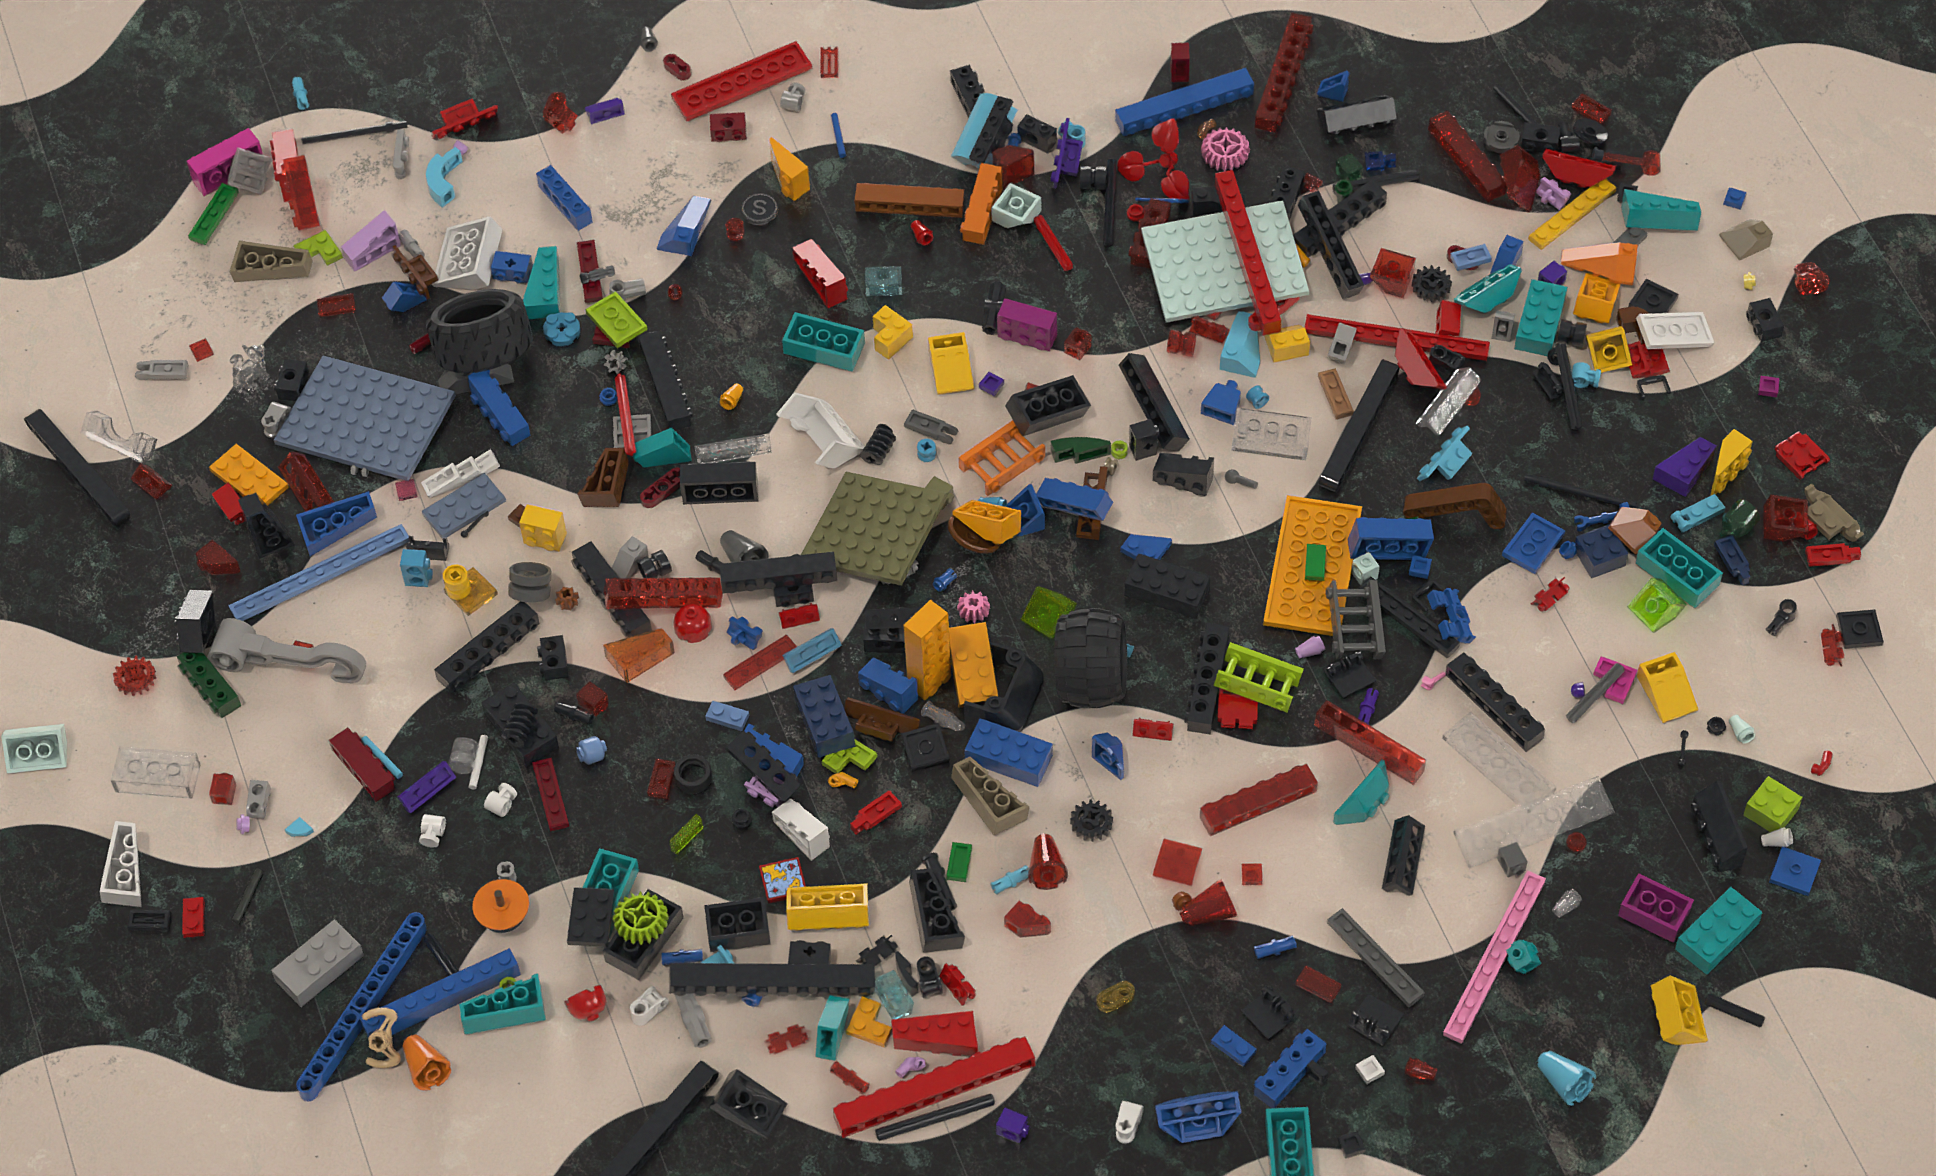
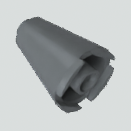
M733 530L724 532L720 538V544L730 562L769 558V553L763 545Z

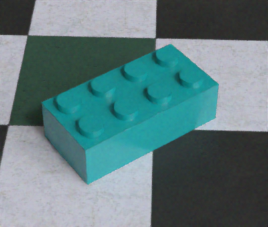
M1531 279L1516 335L1515 350L1547 356L1548 351L1553 348L1568 287Z
M795 312L782 340L783 353L853 372L865 345L864 330Z
M1664 528L1638 550L1636 558L1638 566L1694 608L1720 585L1723 572Z
M599 848L582 888L614 889L615 896L610 938L615 928V922L613 921L614 910L618 908L619 902H624V896L628 898L639 868L637 859Z
M1730 887L1678 938L1675 950L1707 975L1759 924L1762 911Z
M1308 1107L1266 1109L1265 1125L1270 1176H1314Z

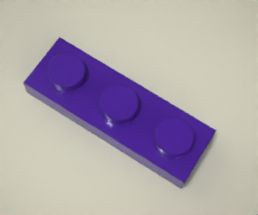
M442 761L401 793L398 799L407 812L412 813L454 780L456 776L447 762Z

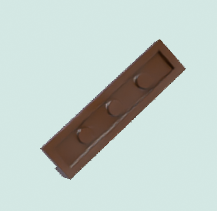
M1100 466L1099 473L1085 472L1083 486L1086 485L1092 489H1103L1106 491L1108 467ZM1088 479H1096L1098 484L1092 487L1088 483ZM1079 515L1076 538L1099 540L1102 521ZM1088 524L1092 528V533L1081 532V528Z

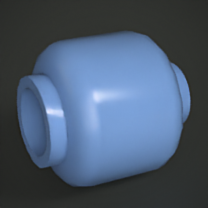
M592 736L581 740L578 747H576V751L581 762L584 761L586 764H592L603 760L607 747L604 740L600 741L598 737Z

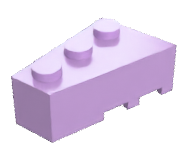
M384 210L341 246L343 258L354 271L393 251L392 246H401L396 223Z

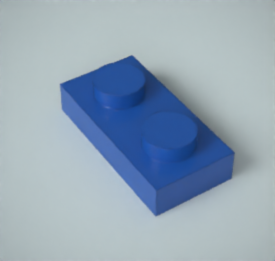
M1225 1025L1211 1039V1043L1243 1067L1255 1055L1257 1050Z

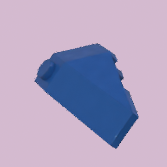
M693 196L661 234L657 250L692 256L711 199Z

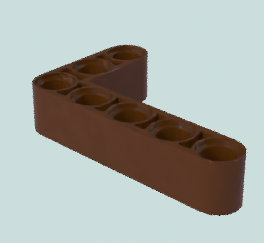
M1477 483L1408 494L1405 496L1403 515L1406 518L1417 516L1424 518L1478 509L1489 527L1502 529L1505 527L1507 508L1490 484Z

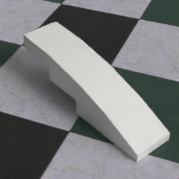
M488 450L476 459L471 456L456 466L451 463L422 481L421 484L427 496L431 498L459 488L483 473H490L500 467L494 453Z

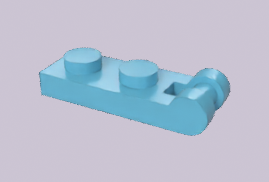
M1713 494L1681 511L1674 512L1670 518L1674 523L1677 522L1681 532H1685L1725 512L1726 507Z

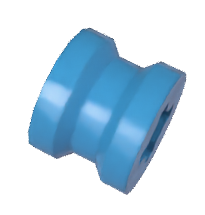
M1260 385L1254 386L1246 394L1247 400L1252 401V405L1256 409L1265 406L1270 398L1267 393L1263 392V388Z
M922 439L918 442L917 455L919 460L922 462L933 461L936 457L935 442L931 439Z

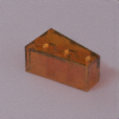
M662 628L603 645L606 659L626 683L675 653L672 639Z

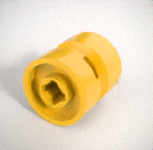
M455 564L448 566L444 570L443 581L448 596L455 600L467 597L471 591V585L466 568Z

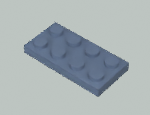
M483 473L422 510V515L443 539L472 523L480 515L487 511L490 512L506 502V498L490 478Z

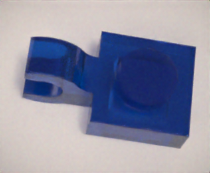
M1383 151L1365 152L1366 171L1384 170V165L1389 168L1396 167V154L1383 155Z

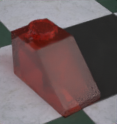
M214 540L208 542L195 553L198 567L203 571L206 570L211 575L238 574L240 572L237 560Z

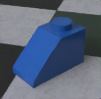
M1506 235L1499 247L1490 274L1504 269L1509 264L1515 266L1522 254L1524 241Z
M393 282L382 297L390 310L402 312L427 300L424 295H419L416 285Z

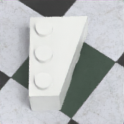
M790 798L772 812L773 822L811 861L830 847L828 827L806 811L798 802L796 803Z

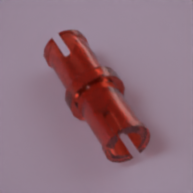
M838 1061L832 1064L830 1073L836 1075L843 1080V1084L846 1086L850 1085L860 1094L866 1093L870 1083L857 1076L854 1070L847 1069Z

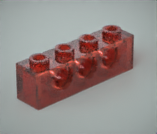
M1150 198L1149 204H1145L1143 210L1144 218H1140L1138 224L1139 232H1135L1133 242L1135 244L1130 246L1128 256L1131 257L1132 265L1151 269L1141 228L1168 223L1171 214L1170 202Z

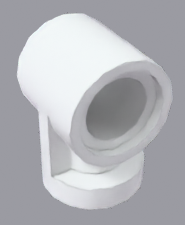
M501 783L498 787L499 793L492 791L484 803L485 809L500 817H504L508 813L512 804L511 800H514L517 796L516 790L507 783Z
M424 814L421 823L422 835L419 838V842L427 847H437L439 845V839L436 836H443L445 817Z

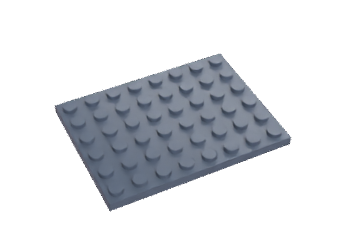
M322 356L277 433L274 442L275 445L409 481L456 394L455 391Z

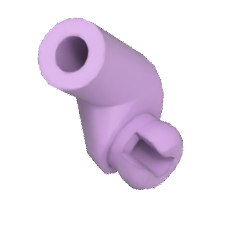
M908 1057L897 1068L895 1073L900 1078H903L908 1071L922 1070L926 1062L921 1057Z

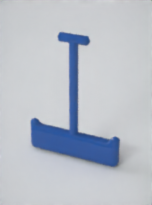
M1135 198L1136 201L1189 203L1188 199Z

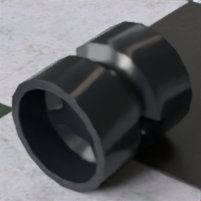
M1081 166L1080 189L1090 190L1094 187L1095 190H1105L1106 167L1096 166L1095 169H1092L1091 166Z
M1561 319L1557 343L1568 344L1571 342L1573 346L1583 347L1587 324L1580 322L1573 324L1572 321Z
M663 550L652 553L651 558L646 556L637 561L639 571L646 583L656 580L658 575L664 576L672 572L670 562Z

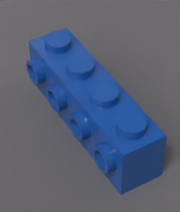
M1045 478L1036 493L1043 507L1101 521L1105 519L1113 504L1109 493L1103 489L1096 490L1086 485L1079 486L1073 482L1066 483L1057 478Z
M1308 1029L1303 1034L1299 1033L1293 1041L1294 1044L1290 1048L1286 1047L1280 1055L1281 1058L1277 1062H1272L1267 1069V1073L1264 1076L1258 1077L1254 1083V1095L1271 1108H1275L1305 1076L1308 1063L1311 1060L1317 1062L1326 1052L1327 1043Z

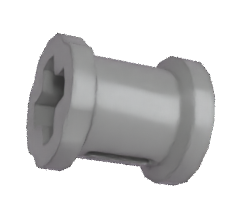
M501 862L497 866L499 879L516 882L517 877L514 872V865L511 862Z

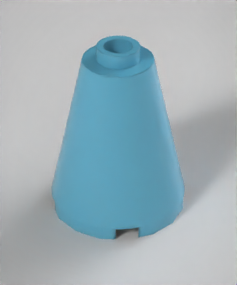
M1552 1051L1544 1052L1538 1058L1539 1069L1568 1105H1574L1572 1103L1574 1101H1582L1593 1088L1594 1084L1591 1081L1592 1078L1596 1079V1075L1591 1069Z

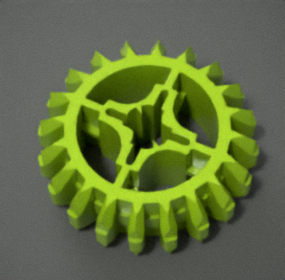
M641 891L637 896L631 893V898L624 896V902L618 903V908H615V915L613 917L615 929L618 930L620 937L623 936L625 941L631 939L633 944L638 940L641 945L643 940H647L650 943L652 937L657 940L658 934H663V928H667V921L669 919L667 907L664 906L662 899L658 900L656 894L651 897L649 892L643 895ZM648 908L653 910L657 914V916L652 915V913L648 912ZM625 920H628L630 923L634 924V928L629 926L625 922Z

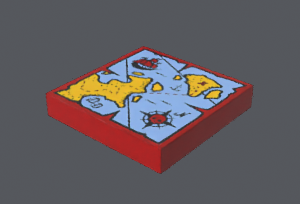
M798 857L759 866L768 903L786 900L787 888L806 887Z

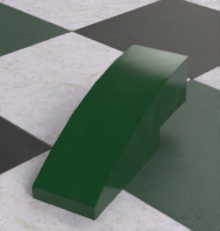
M1091 437L1060 438L1050 441V451L1055 463L1073 458L1075 464L1111 455V442Z

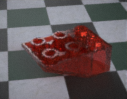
M1516 145L1500 154V165L1505 175L1503 179L1507 185L1509 199L1514 200L1520 208L1531 212L1540 178L1539 166L1534 157L1519 145Z

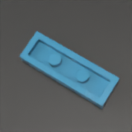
M830 628L782 656L789 671L794 673L842 645L835 630Z

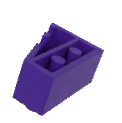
M1699 437L1655 466L1653 480L1686 497L1714 459L1717 445Z

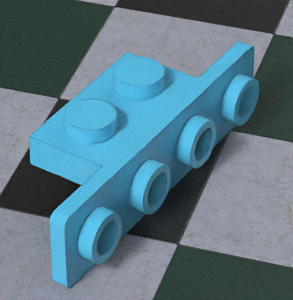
M1468 426L1456 428L1451 434L1453 437L1441 445V451L1436 452L1430 458L1431 462L1429 465L1426 464L1419 471L1421 474L1417 479L1421 481L1428 478L1436 468L1447 480L1451 479L1472 455V452L1460 441L1470 428Z

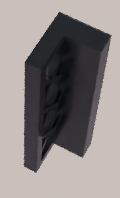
M1410 815L1394 820L1382 889L1386 892L1398 889L1407 896L1413 895L1425 825ZM1413 826L1418 829L1416 837L1412 830ZM1410 842L1412 843L1414 848L1413 854L1409 847ZM1407 859L1409 860V863L1411 865L1410 871L1408 870V867L1406 865ZM1404 876L1408 883L1407 887L1402 884Z

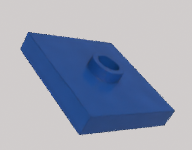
M1782 847L1769 882L1808 896L1821 860Z

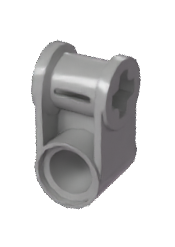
M272 402L269 405L267 412L261 419V423L265 427L264 433L267 437H276L292 410L290 406Z

